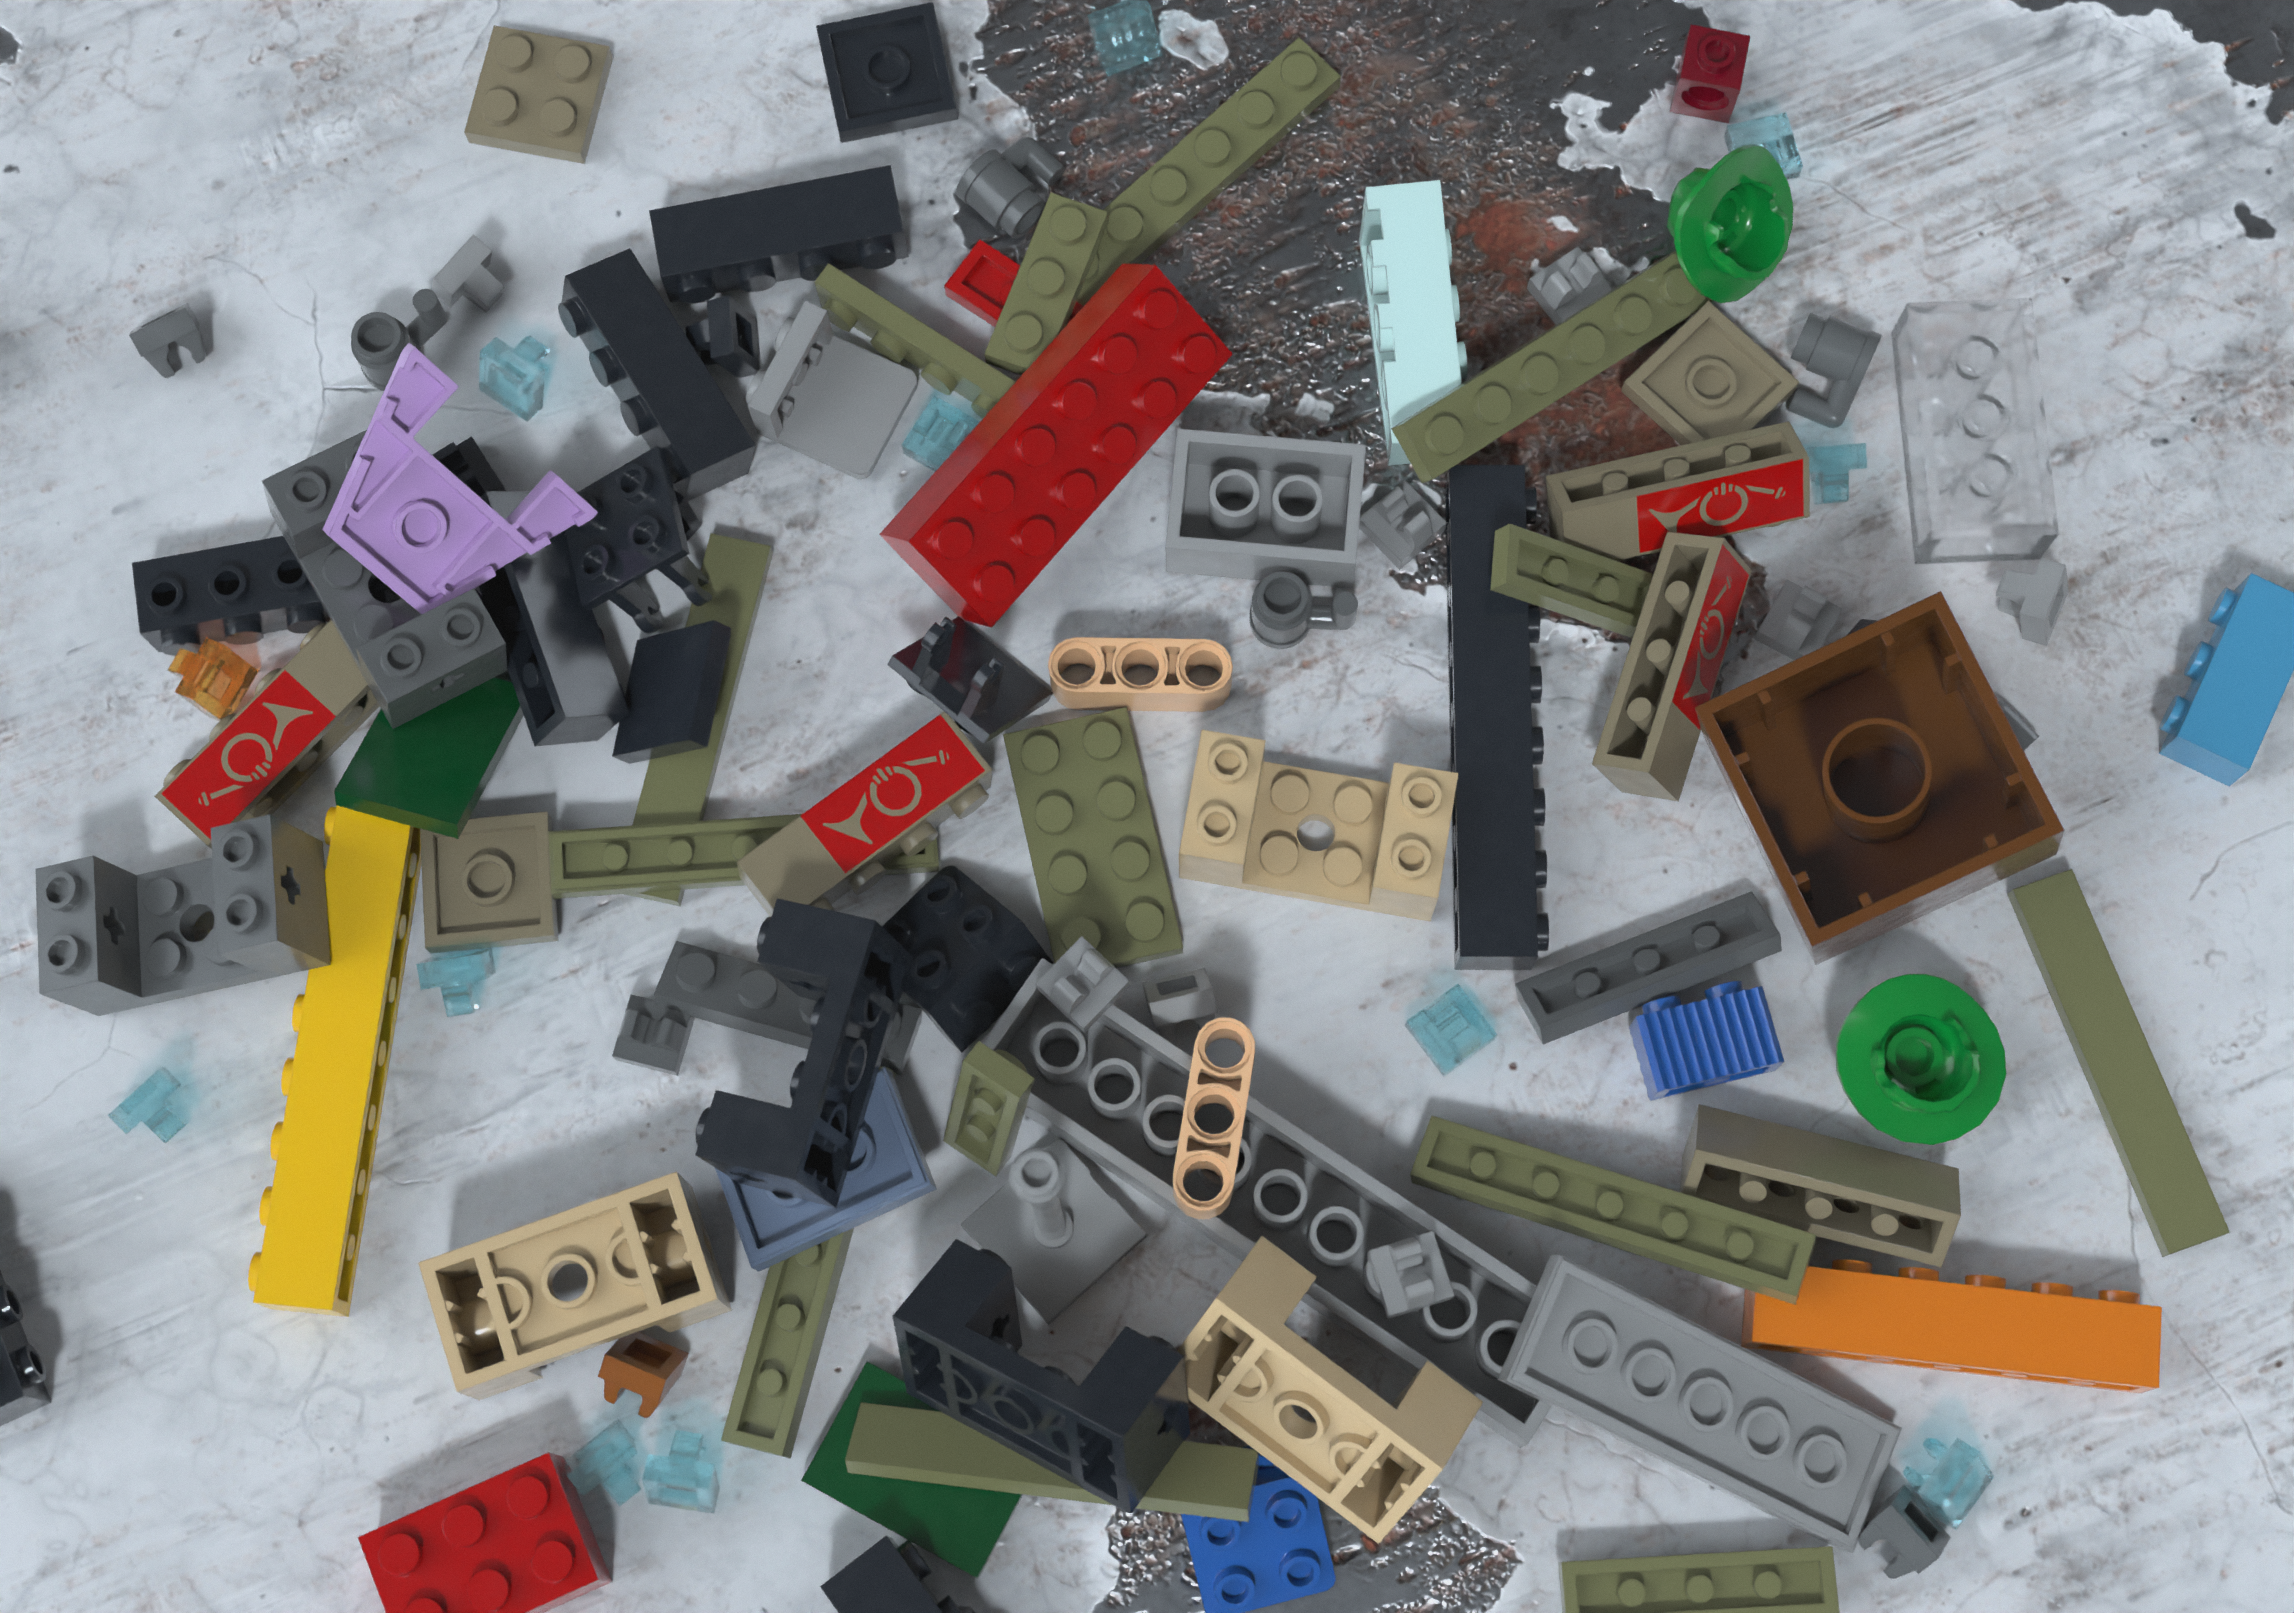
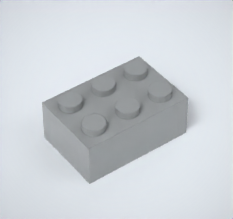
M1177 428L1165 546L1166 572L1250 580H1263L1275 572H1290L1298 576L1307 585L1352 588L1357 558L1366 445Z

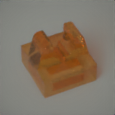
M207 637L197 654L180 648L167 669L170 673L182 678L175 693L205 715L217 721L236 711L258 673L256 668L226 645Z

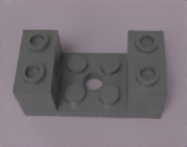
M365 430L262 480L270 513L392 729L506 672V643L474 588L422 615L402 598L392 603L376 600L370 593V586L377 577L322 530L367 431Z
M269 814L211 828L212 858L139 875H135L94 855L35 869L39 994L91 1014L102 1016L331 965L323 842ZM212 911L214 915L213 929L207 934L205 939L196 942L193 930L197 919L205 912Z

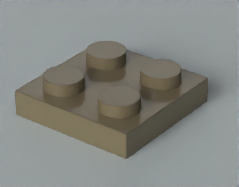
M493 26L464 131L468 142L585 164L613 61L610 47Z
M1708 301L1624 382L1621 392L1680 445H1686L1757 429L1796 391L1799 381Z
M547 811L469 819L459 839L420 829L425 949L432 954L559 941L557 901L553 899L551 894L548 831H553L552 817Z

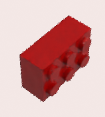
M550 1452L358 1537L386 1613H544L612 1582L564 1457Z

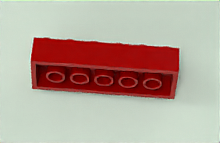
M1122 263L879 535L957 616L965 621L992 628L1233 353L1156 265Z

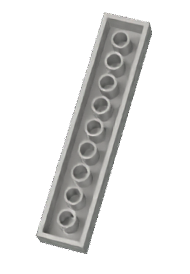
M1044 958L1040 960L983 1042L984 1045L993 1051L1004 1050L1015 1056L1025 1066L1027 1073L1035 1078L1024 1115L1057 1137H1060L1064 1142L1241 1261H1244L1261 1236H1263L1316 1276V1279L1302 1297V1302L1412 1376L1417 1374L1427 1360L1483 1401L1475 1415L1476 1419L1519 1448L1530 1442L1552 1406L1499 1381L1498 1378L1537 1288L1535 1284L1250 1095L1248 1096L1233 1195L1229 1206L1220 1215L1211 1219H1195L1187 1216L1178 1207L1173 1197V1171L1192 1057L1113 1004L1083 1033L1036 988V982L1053 966ZM1217 1103L1201 1107L1194 1118L1197 1126L1209 1134H1220L1226 1131L1233 1122L1230 1111L1225 1106ZM1198 1169L1186 1177L1183 1186L1191 1198L1198 1201H1209L1221 1192L1223 1184L1219 1176L1213 1171ZM1433 1231L1454 1293L1453 1299L1388 1319L1367 1256L1368 1251Z

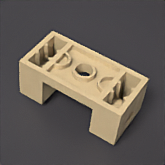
M1201 730L1179 850V878L1431 921L1439 896L1458 773L1394 762L1390 782L1387 783L1265 762L1266 740ZM1321 821L1330 827L1334 840L1324 850L1311 851L1300 844L1297 831L1306 822Z
M677 1171L418 1262L456 1392L479 1401L542 1379L540 1366L658 1325L670 1333L732 1311L693 1187ZM567 1264L582 1265L588 1276L586 1290L575 1300H559L552 1288L556 1272Z
M1261 1236L1177 1350L1180 1354L1184 1355L1187 1397L1204 1412L1379 1544L1444 1469L1483 1401L1427 1360L1391 1405L1284 1325L1316 1279V1276ZM1291 1405H1297L1306 1409L1316 1421L1309 1422L1302 1419L1295 1413Z

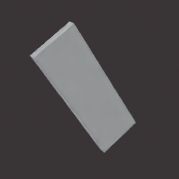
M1560 1254L1550 1255L1498 1378L1501 1382L1815 1538L1850 1553H1854L1902 1430L1901 1427Z

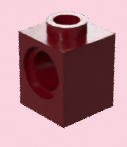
M1691 24L1679 61L1670 112L1729 124L1741 89L1751 36Z

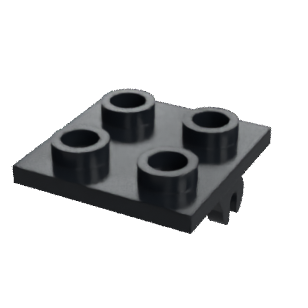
M655 446L577 492L598 512L592 520L580 527L574 524L565 530L580 602L583 608L590 611L610 600L630 615L644 633L652 634L663 627V624L651 615L658 612L659 608L635 582V580L655 569L679 586L694 605L702 606L713 599L710 593L701 588L709 583L707 577L687 556L690 552L664 449Z
M946 616L940 625L935 622L924 637L892 655L887 664L902 676L914 691L930 699L953 718L960 729L975 736L983 744L1046 704L1053 694L1047 687L959 616L953 620Z

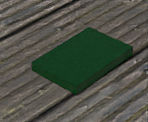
M492 678L392 729L385 714L380 709L334 790L336 805L459 839L524 716L513 683Z
M867 1361L801 1481L979 1579L1024 1494L848 1473L845 1458L861 1402L940 1412L907 1394L904 1381Z

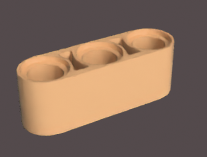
M1075 637L1057 644L1050 653L1048 661L1050 684L1054 697L1066 708L1075 710L1110 711L1126 707L1127 711L1206 712L1215 710L1223 705L1230 696L1233 666L1231 656L1225 647L1216 641L1207 639ZM1072 664H1084L1094 671L1091 679L1083 684H1070L1061 677L1065 668ZM1143 664L1153 668L1158 675L1149 684L1135 685L1127 681L1124 674L1132 666ZM1206 665L1216 669L1221 677L1212 685L1199 686L1191 682L1187 674L1196 666Z
M1230 1017L1216 1018L1207 1022L1199 1031L1194 1045L1173 1171V1197L1178 1207L1187 1216L1195 1219H1211L1220 1215L1229 1206L1233 1195L1254 1065L1255 1040L1247 1026L1241 1021ZM1218 1039H1230L1241 1047L1244 1055L1237 1065L1230 1068H1221L1208 1060L1205 1053L1207 1047ZM1214 1103L1225 1106L1233 1117L1232 1125L1220 1134H1209L1202 1131L1194 1119L1201 1107ZM1198 1169L1213 1171L1219 1176L1223 1184L1221 1192L1209 1201H1198L1191 1198L1183 1186L1186 1177L1191 1172Z

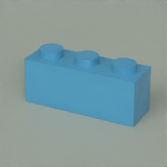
M2253 573L2234 591L2226 587L2219 595L2208 618L2209 622L2217 625L2209 644L2201 641L2197 645L2184 671L2185 676L2192 678L2190 686L2184 698L2179 695L2174 697L2159 727L2160 730L2168 733L2159 754L2229 787L2250 770L2294 671V592Z

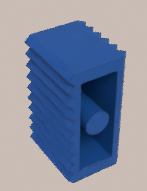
M1732 981L1708 988L1704 991L1706 999L1682 1005L1679 996H1669L1641 1006L1643 1014L1635 1017L1629 1029L1650 1101L1773 1072L1785 1062L1762 986L1744 990L1742 981Z

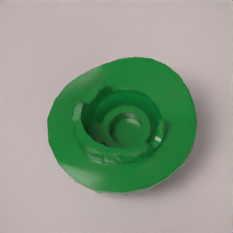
M1749 144L1736 148L1725 155L1711 169L1695 167L1691 173L1678 181L1671 195L1667 227L1674 238L1679 264L1688 282L1699 294L1718 303L1738 301L1771 275L1787 251L1793 227V201L1790 186L1776 159L1766 148L1760 145Z
M1906 974L1887 979L1869 990L1857 1001L1845 1017L1837 1035L1835 1051L1836 1072L1844 1093L1857 1112L1875 1129L1901 1142L1935 1145L1958 1139L1981 1125L1999 1102L2006 1078L2005 1050L1997 1027L1985 1010L1959 986L1943 978L1927 974Z

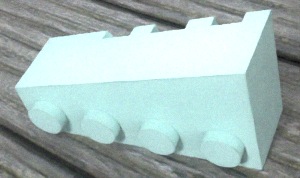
M1440 180L1365 188L1359 244L1388 466L1411 464L1391 428L1461 385V379L1467 378L1465 344L1463 341L1457 342L1455 322H1459L1460 318L1457 286L1451 285L1449 265L1452 263L1451 238L1449 229H1445Z

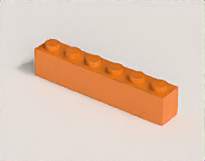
M1846 1259L1832 1260V1269L1808 1266L1796 1305L1745 1289L1741 1347L2131 1393H2143L2159 1388L2162 1307L2140 1304V1294L2135 1292L2101 1290L2098 1291V1299L2073 1297V1286L2048 1282L2032 1283L2031 1292L2006 1289L2005 1278L1989 1275H1966L1965 1284L1939 1281V1271L1933 1269L1901 1267L1898 1269V1277L1872 1274V1263Z

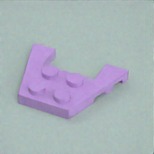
M408 343L400 354L322 530L422 615L496 576V570L527 552L530 555L551 544L549 539L574 524L580 527L592 520L598 512L550 470L514 511L504 519L416 442L414 436L459 386L416 347Z

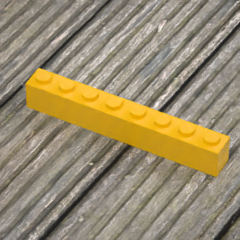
M336 805V807L328 809L324 823L325 843L330 845L325 869L331 965L309 970L305 994H298L294 1003L292 1026L294 1032H298L295 1055L294 1057L287 1058L282 1071L281 1088L283 1095L287 1096L284 1120L283 1122L278 1121L272 1132L270 1153L272 1160L277 1162L273 1186H267L261 1197L259 1218L261 1225L266 1227L262 1251L255 1252L250 1263L248 1285L250 1291L255 1292L253 1303L272 1310L349 1317L421 870L420 828Z

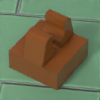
M641 1332L619 1338L605 1353L598 1374L599 1378L605 1380V1400L615 1404L624 1394L625 1389L642 1396V1404L639 1407L638 1415L644 1418L650 1417L676 1381L681 1377L689 1353Z

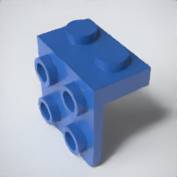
M1248 1445V1446H1244V1447H1240V1448L1253 1449V1448H1252L1251 1446H1249V1445ZM1260 1453L1249 1522L1181 1514L1205 1613H1244L1324 1592L1335 1584L1336 1577L1318 1498Z

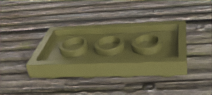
M1119 708L1003 734L1054 964L1081 936L1115 968L1182 954V940L1127 708Z

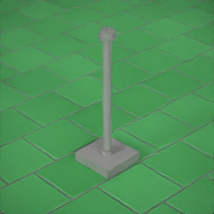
M1060 1137L1045 1149L1031 1148L1020 1153L1011 1165L1010 1180L961 1223L962 1228L981 1249L995 1252L1005 1260L1008 1266L1012 1267L1014 1287L1048 1325L1147 1237L1142 1228L1116 1199H1111L1092 1178L1090 1170Z

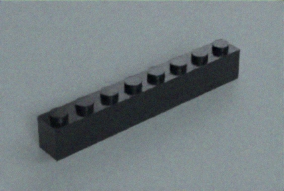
M1455 465L1448 470L1444 486L1445 521L1447 522L1445 541L1450 772L1458 773L1451 816L1454 969L1532 970L1538 958V951H1548L1549 946L1548 913L1537 912L1536 888H1546L1547 884L1546 850H1535V826H1544L1545 790L1544 788H1534L1533 765H1542L1544 736L1542 726H1532L1531 704H1540L1542 696L1541 666H1530V643H1539L1540 609L1539 606L1529 605L1527 602L1492 591L1491 576L1495 531L1508 524L1525 529L1526 524H1535L1537 514L1536 487H1525V465Z

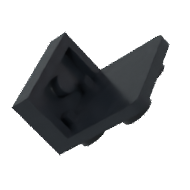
M952 865L942 868L882 926L913 956L903 992L921 1007L943 1036L961 1053L1007 1009L1042 958L1053 964V961L1021 919L961 870Z

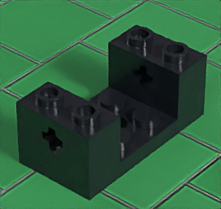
M777 898L772 916L764 920L758 933L757 951L759 957L757 962L799 997L817 1001L811 1015L810 1030L813 1037L806 1060L798 1063L791 1079L790 1096L793 1101L791 1107L788 1108L716 1090L711 1107H707L702 1112L697 1123L695 1138L698 1147L695 1155L740 1184L837 1208L913 956L876 920Z
M955 1239L892 1316L907 1394L1129 1514H1132L1182 1442L1190 1434L1184 1355L1180 1354L1172 1344L1161 1337H1147L1125 1326L1080 1386L1076 1385L1072 1378L1059 1368L1054 1366L1042 1367L1019 1355L1018 1350L1022 1347V1337L1012 1267L1008 1266L1002 1257L991 1250H977Z

